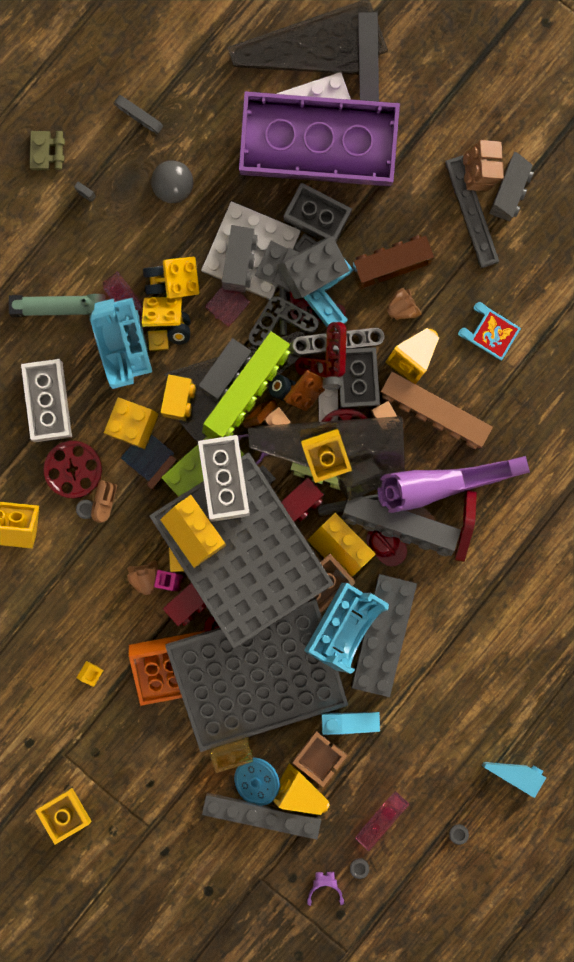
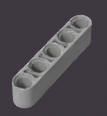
M379 328L347 331L346 349L377 346L383 342L384 332ZM371 333H375L377 335V342H373L371 340ZM327 334L298 337L290 343V351L297 356L325 353ZM353 335L359 337L358 344L352 342ZM316 339L321 340V349L315 347L314 341ZM297 341L303 343V351L296 349ZM334 346L333 352L339 350L337 346Z

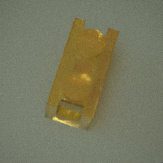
M248 737L211 748L210 756L216 773L253 762V751L250 749Z

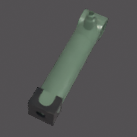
M88 294L87 296L43 297L9 295V315L12 318L34 315H91L95 303L105 301L106 295Z

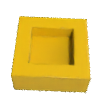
M167 330L148 331L149 351L169 350Z
M86 661L76 678L94 687L104 670Z

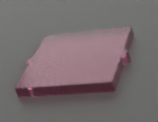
M222 286L205 308L215 315V319H219L226 326L230 327L249 305L250 301L241 295L240 292L225 290Z

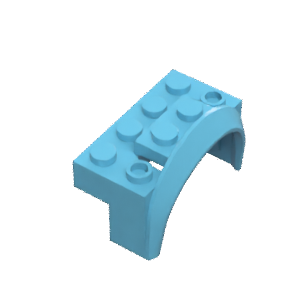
M341 583L304 651L336 671L351 674L355 671V669L351 668V663L362 638L373 621L382 612L388 610L389 604L372 593H363L348 583ZM352 610L362 615V618L353 613Z

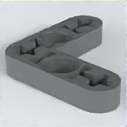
M278 296L272 297L251 330L249 342L253 347L259 348L268 334L273 331L279 319L308 334L316 332L318 320L312 314ZM280 302L281 309L277 308L275 310L274 315H277V317H274L271 314V312L273 311L272 304ZM292 310L297 311L299 314L295 320L288 318V313ZM302 315L305 316L304 320L306 322L312 320L314 327L306 328V323L301 321ZM265 317H269L273 323L271 326L265 327L262 325V320ZM260 327L263 330L261 334L262 341L254 342L253 336H258L260 329L257 328Z

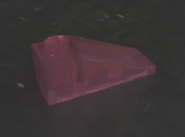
M117 271L103 281V289L111 299L114 298V302L133 298L134 306L138 310L142 325L143 305Z
M395 791L363 827L355 839L370 851L410 804Z

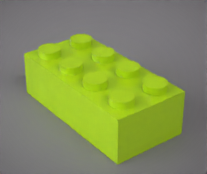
M206 436L203 440H208L211 438ZM199 445L195 446L161 477L178 497L204 481ZM240 450L241 457H242V456H244L245 454Z

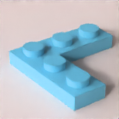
M346 260L349 272L304 297L327 327L332 322H342L345 324L348 321L325 292L353 272L352 267Z

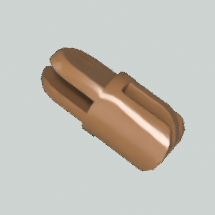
M99 480L91 510V517L94 521L103 523L108 520L117 484Z

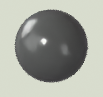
M165 161L159 164L153 171L151 177L152 190L160 200L166 203H179L185 200L193 189L192 173L185 164L179 161Z

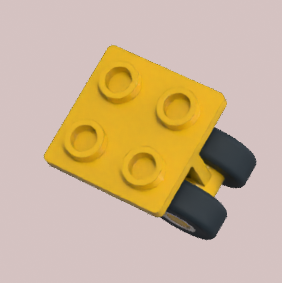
M195 257L163 260V266L143 268V276L150 278V285L145 286L147 295L166 293L167 298L199 295Z
M182 297L144 298L143 327L170 326L167 336L169 341L174 344H185L190 339L191 331L187 325H190L191 321L189 315L181 311Z

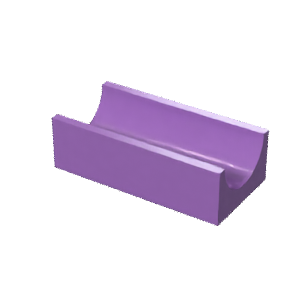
M245 92L239 163L240 174L391 186L394 180L400 103Z

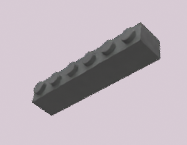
M350 492L341 518L346 523L361 525L368 531L376 530L382 532V535L386 537L399 538L401 542L416 544L423 550L431 549L437 551V554L441 556H452L461 532L460 529L408 511L390 513L388 512L389 509L386 506L382 507L379 501Z
M207 793L202 815L316 840L318 839L321 817L284 810L268 805L260 806L245 800Z

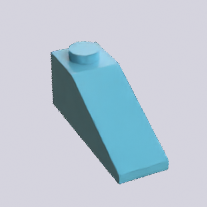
M379 712L321 714L322 735L380 732Z
M483 762L482 764L487 770L534 798L546 779L542 775L543 771L534 765L530 768L527 765Z

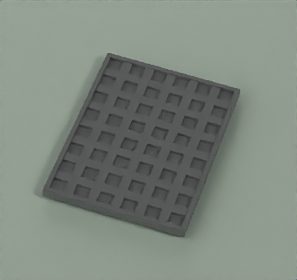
M250 453L241 457L250 516L211 522L227 546L194 568L160 519L175 505L192 495L209 519L204 481L149 515L233 649L334 585Z

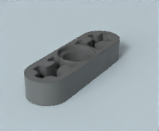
M118 95L113 102L118 109L155 134H159L164 127L157 119L121 95Z

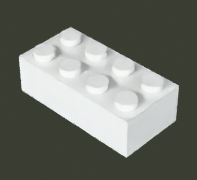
M60 359L21 364L31 441L42 442L71 438L72 432L63 362Z
M238 436L198 441L210 521L250 516Z

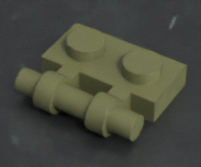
M31 131V170H50V163H55L56 170H62V163L64 162L63 146H65L63 131H56L54 139H51L50 131ZM50 146H55V155H50Z

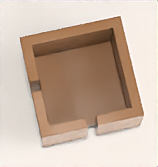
M480 140L464 154L463 164L465 165L466 172L464 182L466 183L467 190L489 191L495 186L494 184L504 179L503 162L487 161V159H502L501 142Z
M315 730L294 757L292 763L324 787L334 774L331 767L333 766L337 770L347 757V754L334 743L330 746V740Z

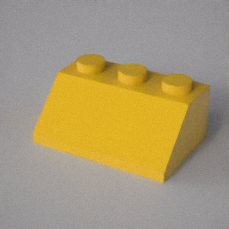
M192 495L175 505L160 519L194 568L227 546Z
M0 502V545L33 549L37 533L39 506Z
M336 513L307 540L324 558L331 554L352 577L376 555Z

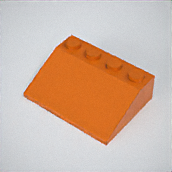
M205 631L129 645V660L140 706L182 698L165 644Z

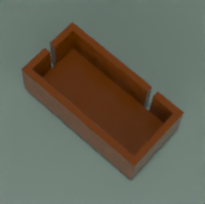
M421 235L410 238V241L404 244L402 241L397 242L390 249L380 248L375 250L373 255L367 256L364 254L356 257V261L353 262L352 266L353 274L359 290L376 285L374 280L376 278L381 283L429 266L434 259V255L427 236L421 237Z

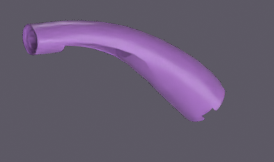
M526 456L507 461L462 469L412 470L385 474L380 479L383 482L382 486L378 488V498L382 507L386 506L390 513L423 507L460 492L530 473Z

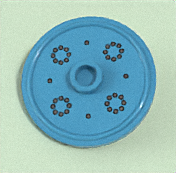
M249 758L243 761L236 769L234 777L235 786L245 801L263 806L276 798L280 788L279 777L275 769L267 761L260 758Z

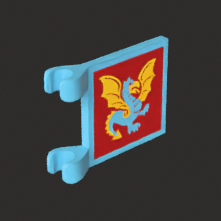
M478 302L473 309L483 314L484 317L474 334L468 329L462 328L458 335L502 361L521 328L489 309L483 303Z

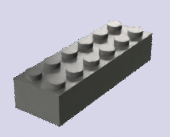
M378 574L373 595L388 603L389 608L373 621L362 638L351 688L390 697L417 583Z

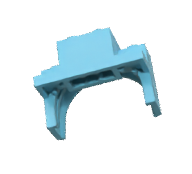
M113 298L95 303L94 310L89 317L109 385L114 389L134 384L135 376L151 373L152 367L147 353V343L138 310L135 309L133 298L114 302Z

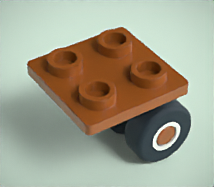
M308 370L298 382L289 380L282 375H276L272 382H269L268 391L271 396L307 411L313 406L320 394L325 391L322 387V380L324 378Z

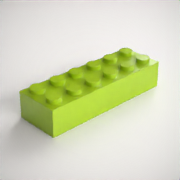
M272 331L268 334L203 424L202 433L211 439L232 436L234 434V427L241 425L245 419L246 410L248 412L251 411L256 403L257 395L261 397L266 390L267 381L272 382L278 373V366H283L289 358L290 351L288 350L290 344Z

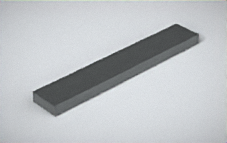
M378 12L358 13L360 100L379 102Z
M462 155L446 160L445 165L480 268L499 263V259L476 191L466 189V183L464 182L466 172L465 165L463 164L464 156Z

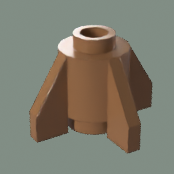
M403 287L398 290L388 303L389 308H387V312L392 319L416 318L422 315V312L412 298L409 288L405 290Z
M156 560L151 561L147 565L129 566L127 568L129 572L127 575L128 581L139 593L148 595L154 592L158 570Z

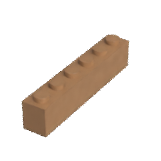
M391 372L380 392L383 395V400L389 401V403L394 401L399 404L401 410L408 413L409 411L414 412L416 418L424 422L426 420L432 422V426L440 431L445 429L450 432L449 436L456 440L460 438L465 440L466 445L473 449L482 448L493 428L489 424L394 372Z

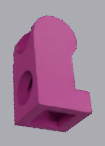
M157 570L154 587L180 591L183 575Z

